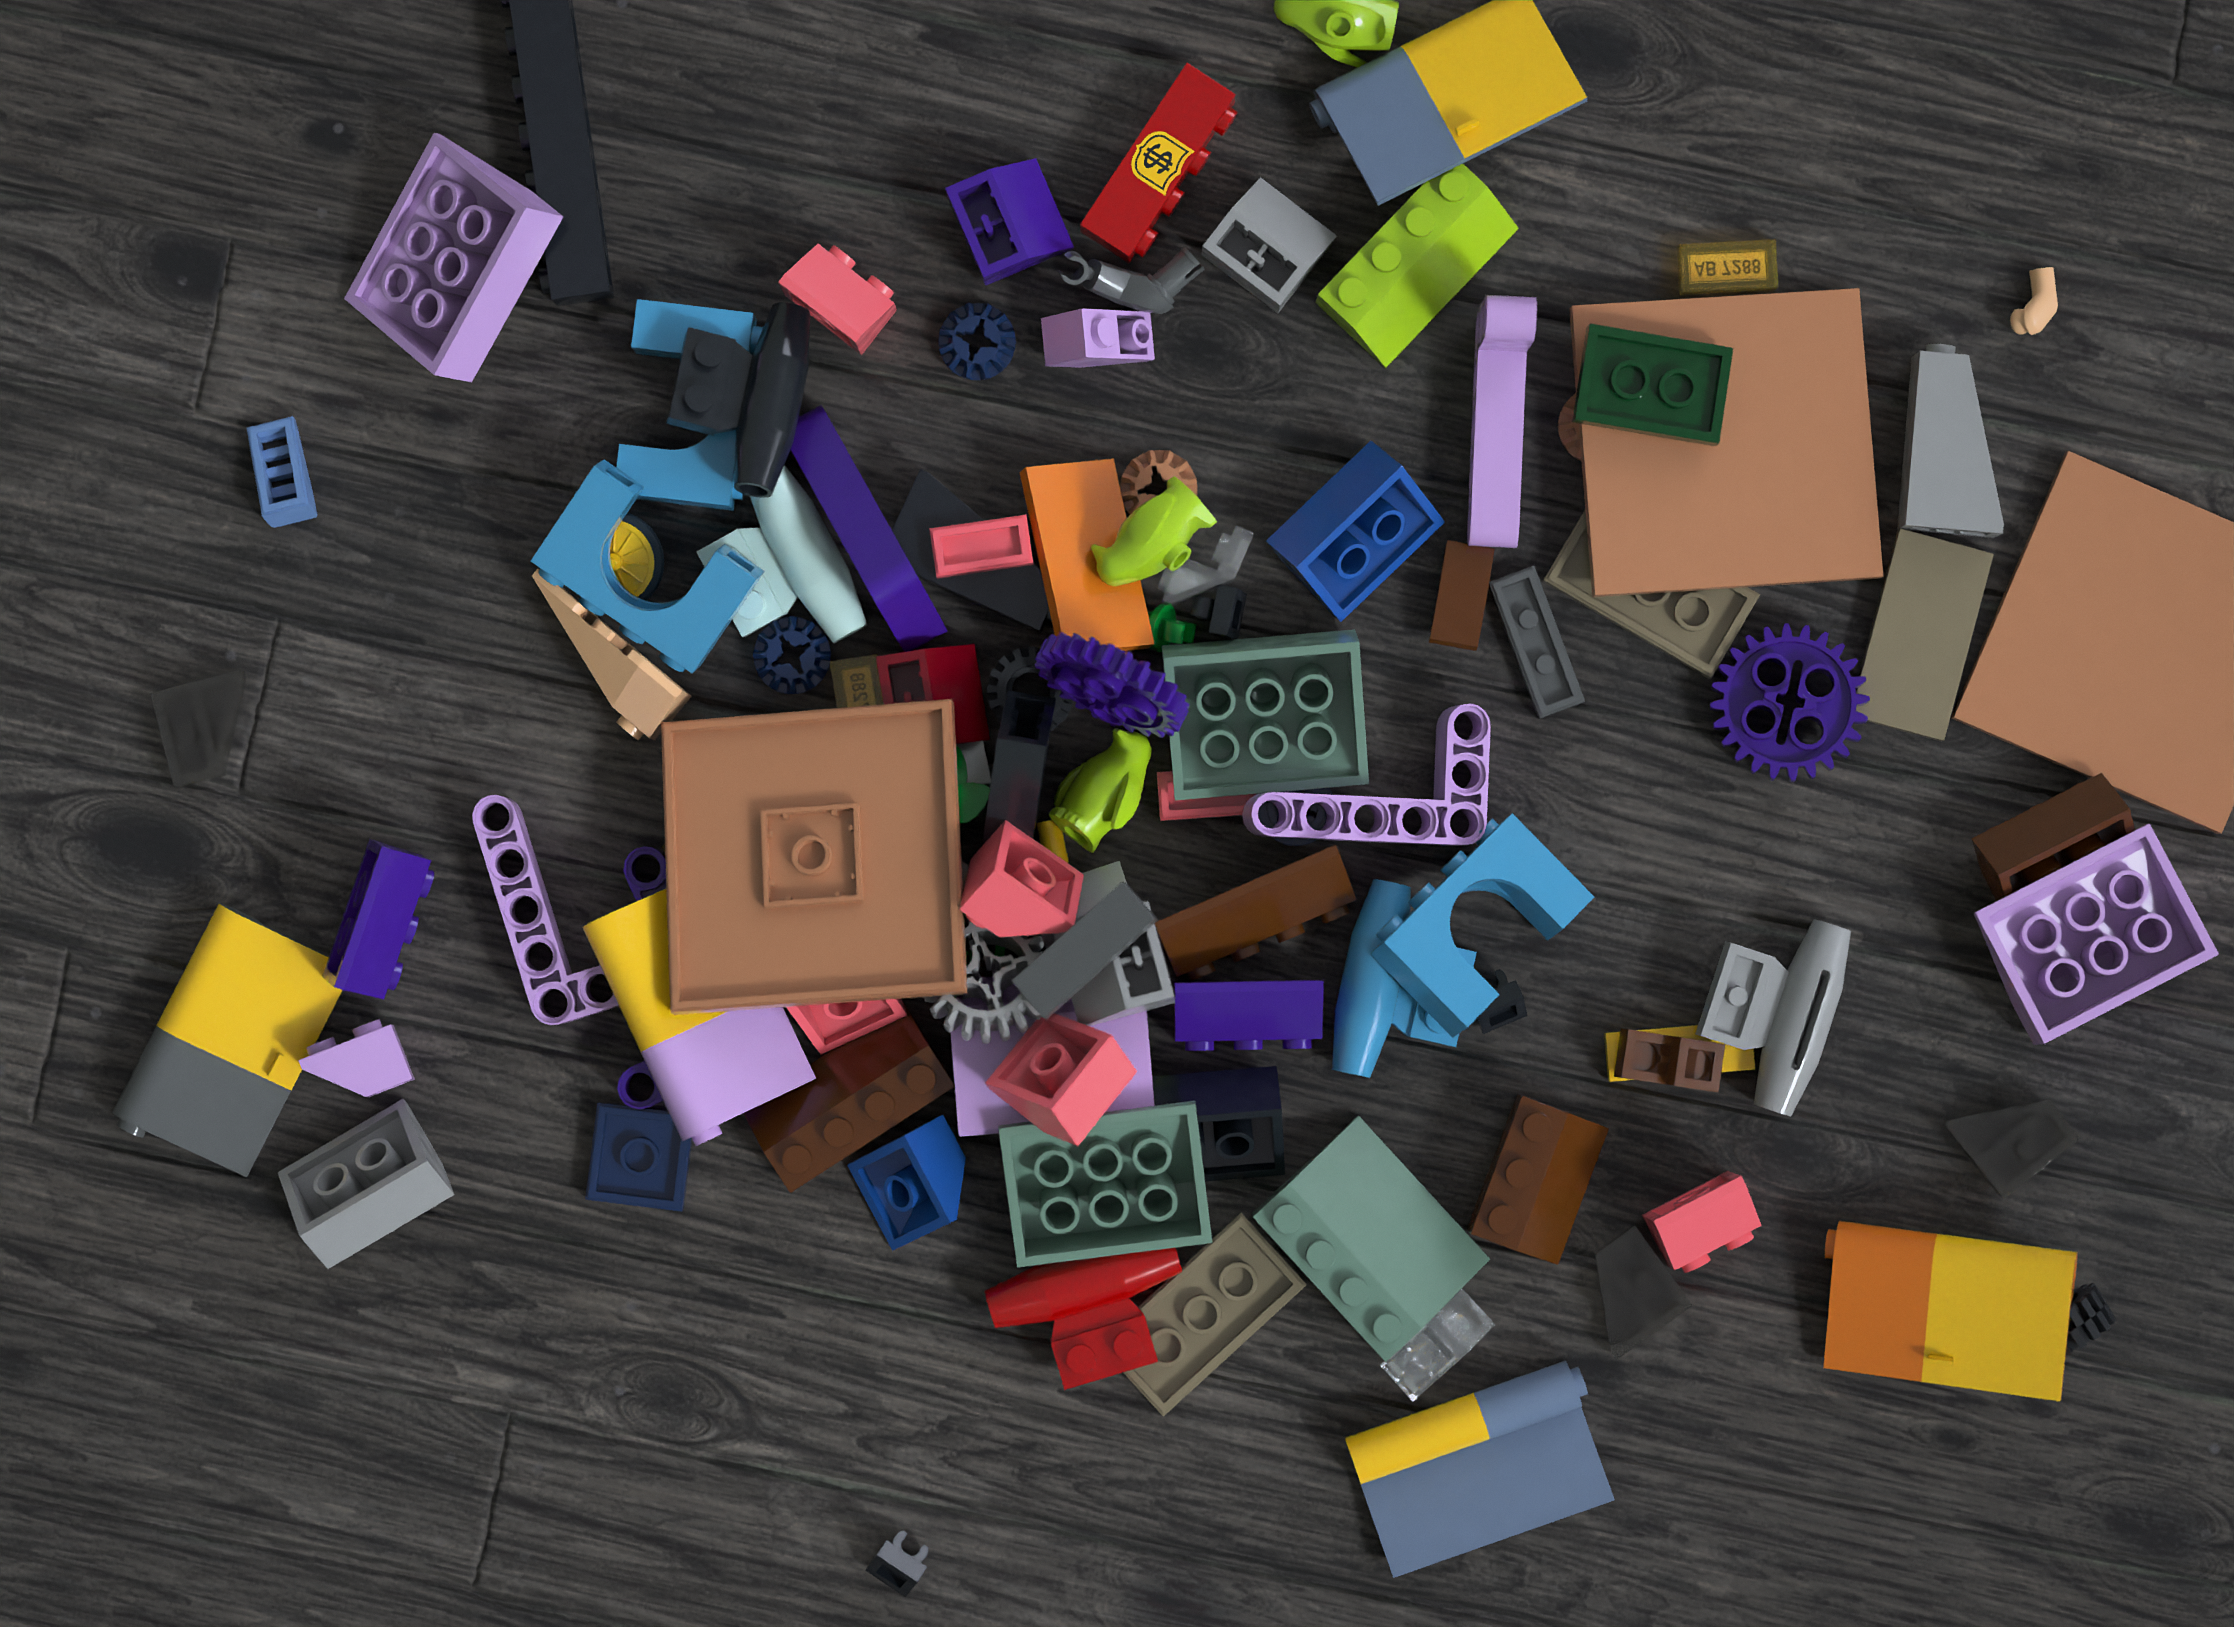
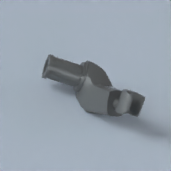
M1184 246L1153 276L1150 273L1145 275L1144 273L1130 271L1097 259H1090L1087 264L1084 258L1075 251H1069L1064 255L1072 261L1079 262V269L1074 274H1066L1060 270H1057V272L1066 283L1071 285L1082 283L1085 289L1117 304L1142 312L1163 314L1174 308L1172 306L1175 302L1173 297L1191 280L1203 272L1205 268Z

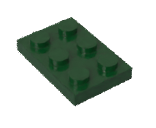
M1589 324L1586 327L1572 422L1717 446L1720 442L1733 348Z

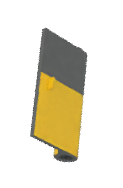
M219 903L112 1111L114 1115L120 1118L117 1126L141 1138L144 1137L146 1132L151 1133L247 1177L302 1071L298 1060L309 1056L306 1047L316 1043L342 992V989L333 987L322 977L329 957L265 927L260 921L235 908Z

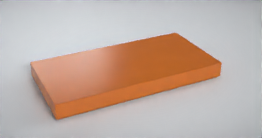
M1114 459L1025 467L1019 473L1055 636L1058 637L1060 632L1069 637H1072L1073 633H1077L1086 641L1091 636L1101 645L1111 643L1123 651L1148 649L1154 645L1141 580L1115 587L1104 583L1097 572V562L1091 550L1093 544L1104 548L1111 547L1116 541L1121 524L1127 519Z

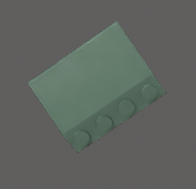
M1355 629L1162 646L1164 674H1166L1164 681L1177 684L1178 688L1176 691L1185 694L1186 698L1184 701L1190 705L1178 732L1175 731L1173 736L1169 735L1175 800L1369 784L1360 644Z
M1195 1101L1105 1112L1078 1146L1044 1133L1031 1122L998 1125L1017 1267L1212 1243Z
M1359 1115L1251 1213L1260 1226L1385 1362L1421 1331L1490 1260Z

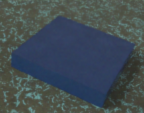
M597 1103L585 1200L682 1212L684 1210L692 1137L682 1141L669 1112L666 1110L634 1109L626 1105Z

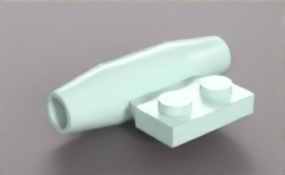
M785 465L772 496L767 498L750 496L760 528L736 529L696 551L705 567L716 550L723 544H726L765 571L732 619L742 637H746L770 624L772 621L788 614L797 598L800 599L833 643L867 626L853 580L844 559L813 501Z

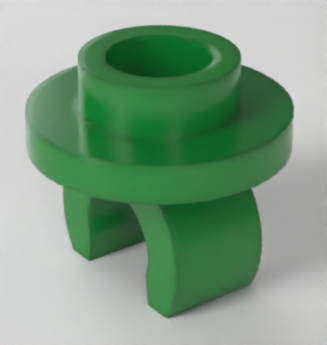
M1162 603L1154 611L1148 613L1155 643L1149 647L1152 651L1162 652V646L1170 645V643H1194L1197 624L1176 620V612L1173 606Z

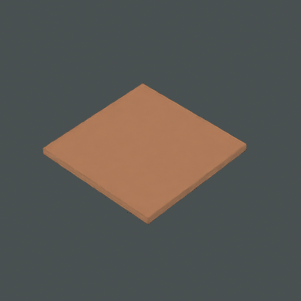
M1859 288L1575 305L1570 307L1576 393L1586 327L1589 324L1733 348L1720 442L1717 446L1578 423L1592 597L1879 579L1883 577Z
M2065 452L1951 718L2085 777L2092 778L2102 773L2115 790L2212 832L2222 834L2234 806V522L2073 452Z
M952 699L661 722L670 1012L672 1014L682 1015L967 994L964 913L959 910L963 887L955 715Z

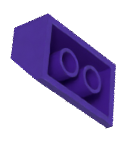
M369 839L322 975L333 987L379 999L385 998L387 989L395 990L403 969V963L397 961L403 943L410 944L418 926L419 917L413 915L418 898L427 897L434 879V871L429 869L430 859Z
M1323 980L1174 982L1175 1042L1185 1041V1051L1214 1050V1041H1234V1050L1263 1049V1040H1282V1049H1311V1039H1322Z

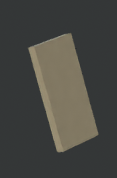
M1585 509L1543 579L1544 583L1708 679H1711L1760 596V594L1752 589L1742 587L1592 597Z
M1901 528L1897 530L1858 675L1866 676L1867 681L1855 689L1856 694L1870 697L1869 703L1856 707V711L1868 717L1867 722L1937 741L1945 740L1994 556L1993 553Z
M1241 1212L1212 1238V1243L1205 1244L1181 1266L1182 1273L1167 1279L1138 1306L1145 1315L1158 1362L1123 1373L1163 1417L1307 1285Z

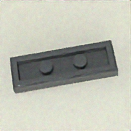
M1535 566L1489 582L1490 592L1538 719L1585 702Z
M1122 881L1017 975L1012 982L1044 1019H1048L1157 922L1158 919L1130 886Z

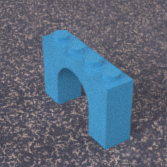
M637 299L631 348L636 354L680 359L685 333L688 327L736 339L738 344L753 354L763 327L756 326L757 319L750 312ZM736 430L714 434V436L708 435L698 444L679 450L619 444L616 468L644 487L637 499L734 511L735 499L743 500L744 494L734 488Z
M604 459L594 465L531 562L540 568L538 573L547 582L554 586L558 585L561 588L565 585L580 595L578 600L587 610L599 616L607 614L620 623L619 630L626 637L639 644H643L646 641L661 652L659 655L660 659L669 667L679 672H683L686 669L690 673H694L702 665L765 571L728 545L723 544L716 550L688 593L680 599L671 602L655 603L642 600L631 594L622 586L613 571L610 560V547L617 527L644 487Z
M1513 813L1500 824L1493 818L1489 820L1485 833L1480 840L1476 841L1478 845L1467 856L1461 850L1440 869L1446 876L1436 888L1428 882L1408 902L1414 910L1404 920L1396 914L1376 934L1382 942L1370 953L1452 1038L1465 1030L1500 995L1464 959L1452 939L1450 915L1452 907L1460 894L1469 891H1487L1503 897L1547 940L1563 930L1594 898L1579 880Z

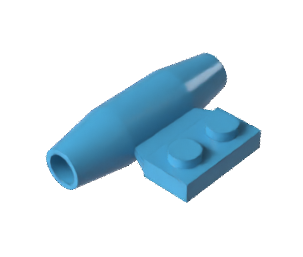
M1373 879L1351 934L1335 1007L1332 1070L1370 1078L1391 1024L1407 1037L1451 1047L1457 1046L1459 1034L1452 1038L1370 954L1382 942L1376 934L1396 914L1402 920L1410 914L1411 905L1408 902L1411 899V887L1378 879ZM1457 948L1464 959L1474 967L1477 952Z

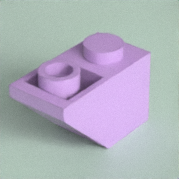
M1078 309L1041 318L1045 366L1082 368L1155 360L1150 313Z
M380 1019L353 1029L355 1038L336 1045L334 1037L308 1046L306 1050L309 1056L298 1060L302 1070L365 1097L374 1096L415 1080L394 1025L390 1024L382 1027Z

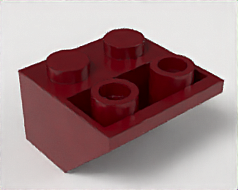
M975 644L926 648L876 657L884 704L952 699L954 702L956 745L990 740Z

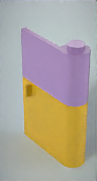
M667 889L611 912L582 927L682 1141L692 1137L695 1146L723 1134L719 1124L816 1079L783 1007L674 1015L670 1012Z

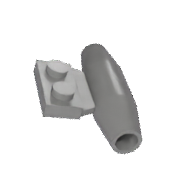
M1813 919L1787 970L1776 957L1725 941L1695 1034L1745 1051L1762 1047L1754 1105L1790 1117L1792 1116L1819 1064L1843 990L1851 936L1850 930Z

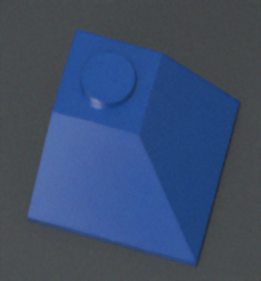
M944 1115L911 1130L847 1165L892 1251L957 1219L966 1157Z

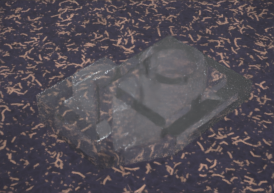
M1239 526L1235 527L1232 536L1222 533L1211 559L1220 563L1217 570L1189 558L1175 571L1165 568L1157 590L1165 592L1162 603L1176 606L1193 599L1194 596H1200L1218 588V585L1225 586L1234 582L1254 533Z
M1461 1289L1421 1331L1387 1362L1383 1361L1380 1366L1404 1393L1414 1401L1464 1357L1495 1324L1465 1290Z

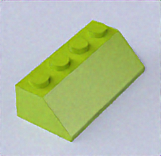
M1461 164L1425 182L1319 292L1315 303L1386 369L1519 228L1490 189L1464 164Z

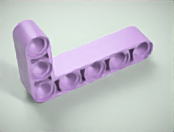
M1486 295L1477 311L1467 523L1468 546L1517 548L1526 356L1528 349L1535 339L1537 319L1536 297Z
M1474 704L1449 707L1439 716L1436 726L1433 800L1270 792L1256 794L1247 801L1242 813L1243 823L1251 833L1261 837L1445 846L1473 844L1483 836L1487 825L1491 727L1489 717L1485 710ZM1460 713L1467 715L1472 721V734L1466 740L1457 736L1454 730V721ZM1458 762H1463L1467 765L1471 774L1470 782L1464 788L1458 787L1452 779L1453 767ZM1265 801L1272 802L1279 812L1278 822L1272 828L1263 826L1258 818L1259 807ZM1314 803L1322 806L1327 816L1325 825L1318 831L1311 828L1306 819L1307 810ZM1361 806L1368 807L1374 815V824L1366 833L1360 831L1354 821L1355 812ZM1409 808L1415 809L1420 814L1422 821L1421 828L1414 835L1409 834L1404 829L1402 823L1403 814ZM1457 810L1462 811L1469 821L1468 830L1462 837L1455 835L1450 827L1451 816Z
M489 795L482 798L474 807L472 814L473 824L534 1016L544 1024L558 1025L619 1007L614 994L608 1001L602 1003L594 999L590 993V984L594 977L599 974L604 975L600 965L572 974L520 807L512 799L499 795ZM495 804H503L509 812L508 824L500 831H493L486 823L487 811ZM516 850L523 857L524 866L519 875L510 878L502 872L500 862L506 852ZM525 896L533 898L538 905V915L529 924L521 923L515 915L516 903ZM540 942L548 945L553 952L551 965L543 971L534 968L529 960L530 950ZM552 989L560 990L567 998V1009L559 1017L551 1016L544 1008V998Z

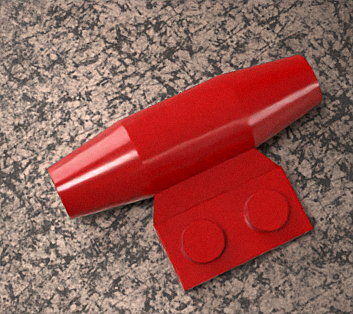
M1176 1248L1035 1265L984 1292L995 1328L1054 1321L1051 1346L1064 1390L1158 1362L1145 1315L1130 1298L1183 1271Z

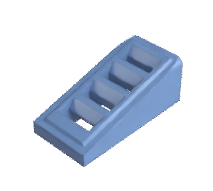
M291 416L247 427L260 509L265 521L271 527H280L316 518L317 511L296 419ZM287 438V445L267 450L263 449V443ZM286 458L291 460V463L272 468L267 466L269 462ZM294 477V483L272 487L271 482Z

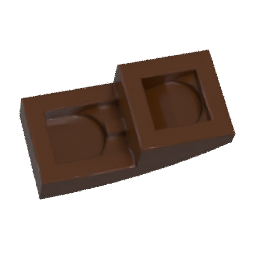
M1447 540L1444 548L1438 592L1434 604L1429 643L1477 651L1491 576L1494 548L1468 546L1467 543Z
M1621 1028L1614 1077L1719 1092L1725 1044Z

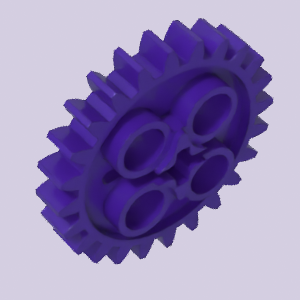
M1785 623L1781 637L1775 638L1773 632L1767 626L1763 629L1762 643L1759 644L1750 635L1745 637V644L1748 649L1746 653L1736 648H1731L1729 654L1736 663L1734 667L1727 664L1719 665L1718 671L1727 678V682L1712 683L1711 689L1723 695V699L1710 703V710L1723 712L1724 717L1713 723V729H1728L1729 734L1721 742L1722 747L1738 745L1739 750L1734 758L1736 763L1742 761L1747 756L1751 757L1753 762L1750 773L1755 774L1764 764L1769 766V780L1774 781L1780 769H1786L1789 781L1795 782L1798 769L1804 768L1807 776L1810 779H1814L1816 777L1815 764L1820 762L1824 768L1831 771L1834 769L1831 757L1833 752L1845 759L1850 755V752L1843 743L1845 739L1852 742L1860 741L1862 736L1852 728V725L1864 724L1868 721V717L1856 711V707L1869 703L1870 697L1856 694L1855 689L1867 681L1866 676L1851 677L1849 672L1856 666L1858 660L1854 658L1842 662L1839 657L1845 647L1843 643L1831 650L1825 647L1829 633L1824 632L1816 641L1810 640L1809 625H1805L1799 637L1792 636L1789 623ZM1800 661L1802 663V671L1795 701L1802 703L1803 706L1802 708H1795L1792 712L1786 742L1784 745H1779L1776 742L1784 708L1782 704L1776 702V698L1781 699L1785 697L1790 683L1793 663ZM1766 662L1778 664L1783 669L1784 681L1776 686L1763 684L1757 676L1758 667ZM1812 673H1823L1831 680L1832 691L1824 697L1813 696L1807 691L1805 679ZM1755 709L1766 710L1772 715L1774 726L1767 733L1757 734L1748 727L1746 716ZM1802 720L1816 722L1821 729V739L1814 744L1800 742L1794 733L1795 725Z
M1060 632L1058 637L1050 634L1049 638L1045 639L1035 659L1037 661L1035 667L1040 670L1038 675L1049 680L1047 683L1048 687L1061 690L1059 695L1061 698L1074 700L1076 708L1090 710L1092 717L1110 723L1111 726L1123 725L1131 733L1137 729L1147 737L1152 732L1158 737L1163 738L1165 734L1173 736L1175 731L1178 732L1188 713L1190 705L1184 701L1186 695L1176 691L1178 688L1177 684L1164 681L1166 674L1150 670V663L1134 660L1131 652H1124L1111 643L1101 645L1091 636L1086 641L1077 633H1073L1072 637L1063 632Z

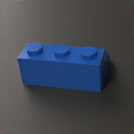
M1370 441L1271 535L1266 542L1301 583L1337 620L1342 622L1439 529L1445 521L1404 467L1374 442Z

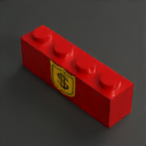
M1186 63L1081 222V233L1127 263H1130L1135 254L1144 257L1158 235V232L1152 229L1162 213L1170 217L1182 200L1185 192L1179 189L1180 185L1188 173L1196 177L1210 157L1211 152L1205 147L1215 132L1223 136L1237 116L1238 112L1232 108L1235 103L1236 94L1189 63Z

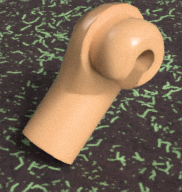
M2053 267L2029 271L2032 299L2026 304L2024 309H2015L2011 313L2010 323L2015 333L2019 335L2027 332L2031 335L2039 333L2057 312L2058 301Z

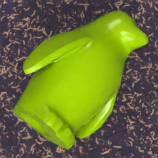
M1274 0L1273 10L1276 18L1306 35L1317 47L1334 60L1360 67L1366 64V62L1351 54L1348 50L1389 51L1394 35L1399 2L1395 0Z
M1175 476L1170 478L1166 484L1167 489L1162 494L1143 503L1121 524L1116 541L1111 547L1104 548L1095 544L1091 546L1097 562V572L1100 579L1104 583L1115 587L1153 576L1165 568H1168L1170 571L1177 570L1187 561L1191 554V549L1187 544L1192 535L1199 528H1211L1217 523L1216 519L1194 492Z
M1115 728L1113 730L1112 745L1069 772L1059 785L1054 798V805L1056 807L1050 811L1049 816L1061 831L1087 851L1094 853L1101 838L1111 829L1122 828L1137 810L1152 750L1147 737L1135 731L1131 733Z

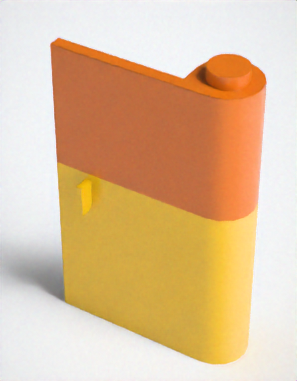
M1839 1221L1837 1230L1828 1229L1825 1258L1833 1259L1823 1368L2061 1401L2070 1307L2077 1269V1252Z

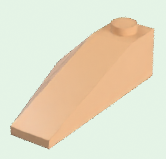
M537 569L532 575L533 579L609 703L621 714L616 723L638 741L644 734L650 739L655 740L661 734V722H671L692 696L595 614L582 606L564 588L558 585L554 586L543 579L538 573L539 569Z

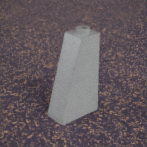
M1927 344L1926 351H1919L1911 359L1897 530L1901 528L1909 531L1995 538L2003 534L2004 522L1969 355L1955 354L1956 347L1952 345Z

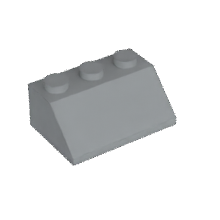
M404 1099L394 1103L277 1172L299 1236L327 1269L454 1195L440 1158Z

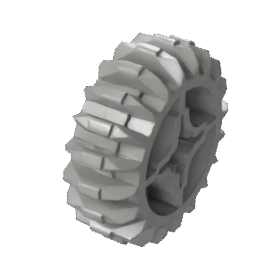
M965 915V951L971 949L973 956L971 963L966 967L967 994L926 996L923 998L925 1002H935L930 1009L934 1019L947 1016L944 1022L946 1031L952 1032L962 1024L961 1035L963 1040L969 1041L973 1037L975 1030H978L981 1034L982 1043L987 1045L991 1041V1031L999 1030L1001 1039L1007 1042L1010 1039V1026L1014 1025L1021 1033H1025L1028 1030L1025 1015L1037 1020L1041 1018V1015L1022 993L1005 1006L1002 1001V995L1007 987L1014 984L1012 980L1043 953L1040 952L1044 946L1041 936L1028 938L1029 935L998 937L986 928L977 927ZM986 945L1005 947L1018 955L1019 958L1014 959L1012 955L1005 957L995 956L989 952ZM980 960L984 961L987 971H992V977L994 976V995L990 993L988 984H983L980 974L982 972ZM961 995L963 999L973 997L981 999L986 1003L989 1010H976L967 1007L955 997Z

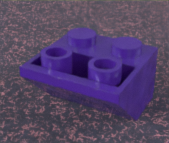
M1036 158L991 168L945 188L949 203L985 286L1074 249Z

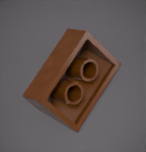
M2100 773L1997 826L1989 828L1985 832L1973 837L1972 842L1980 870L1996 901L2135 831L2130 808L2105 776Z
M1517 1094L1466 1230L1470 1234L1558 1265L1609 1128Z

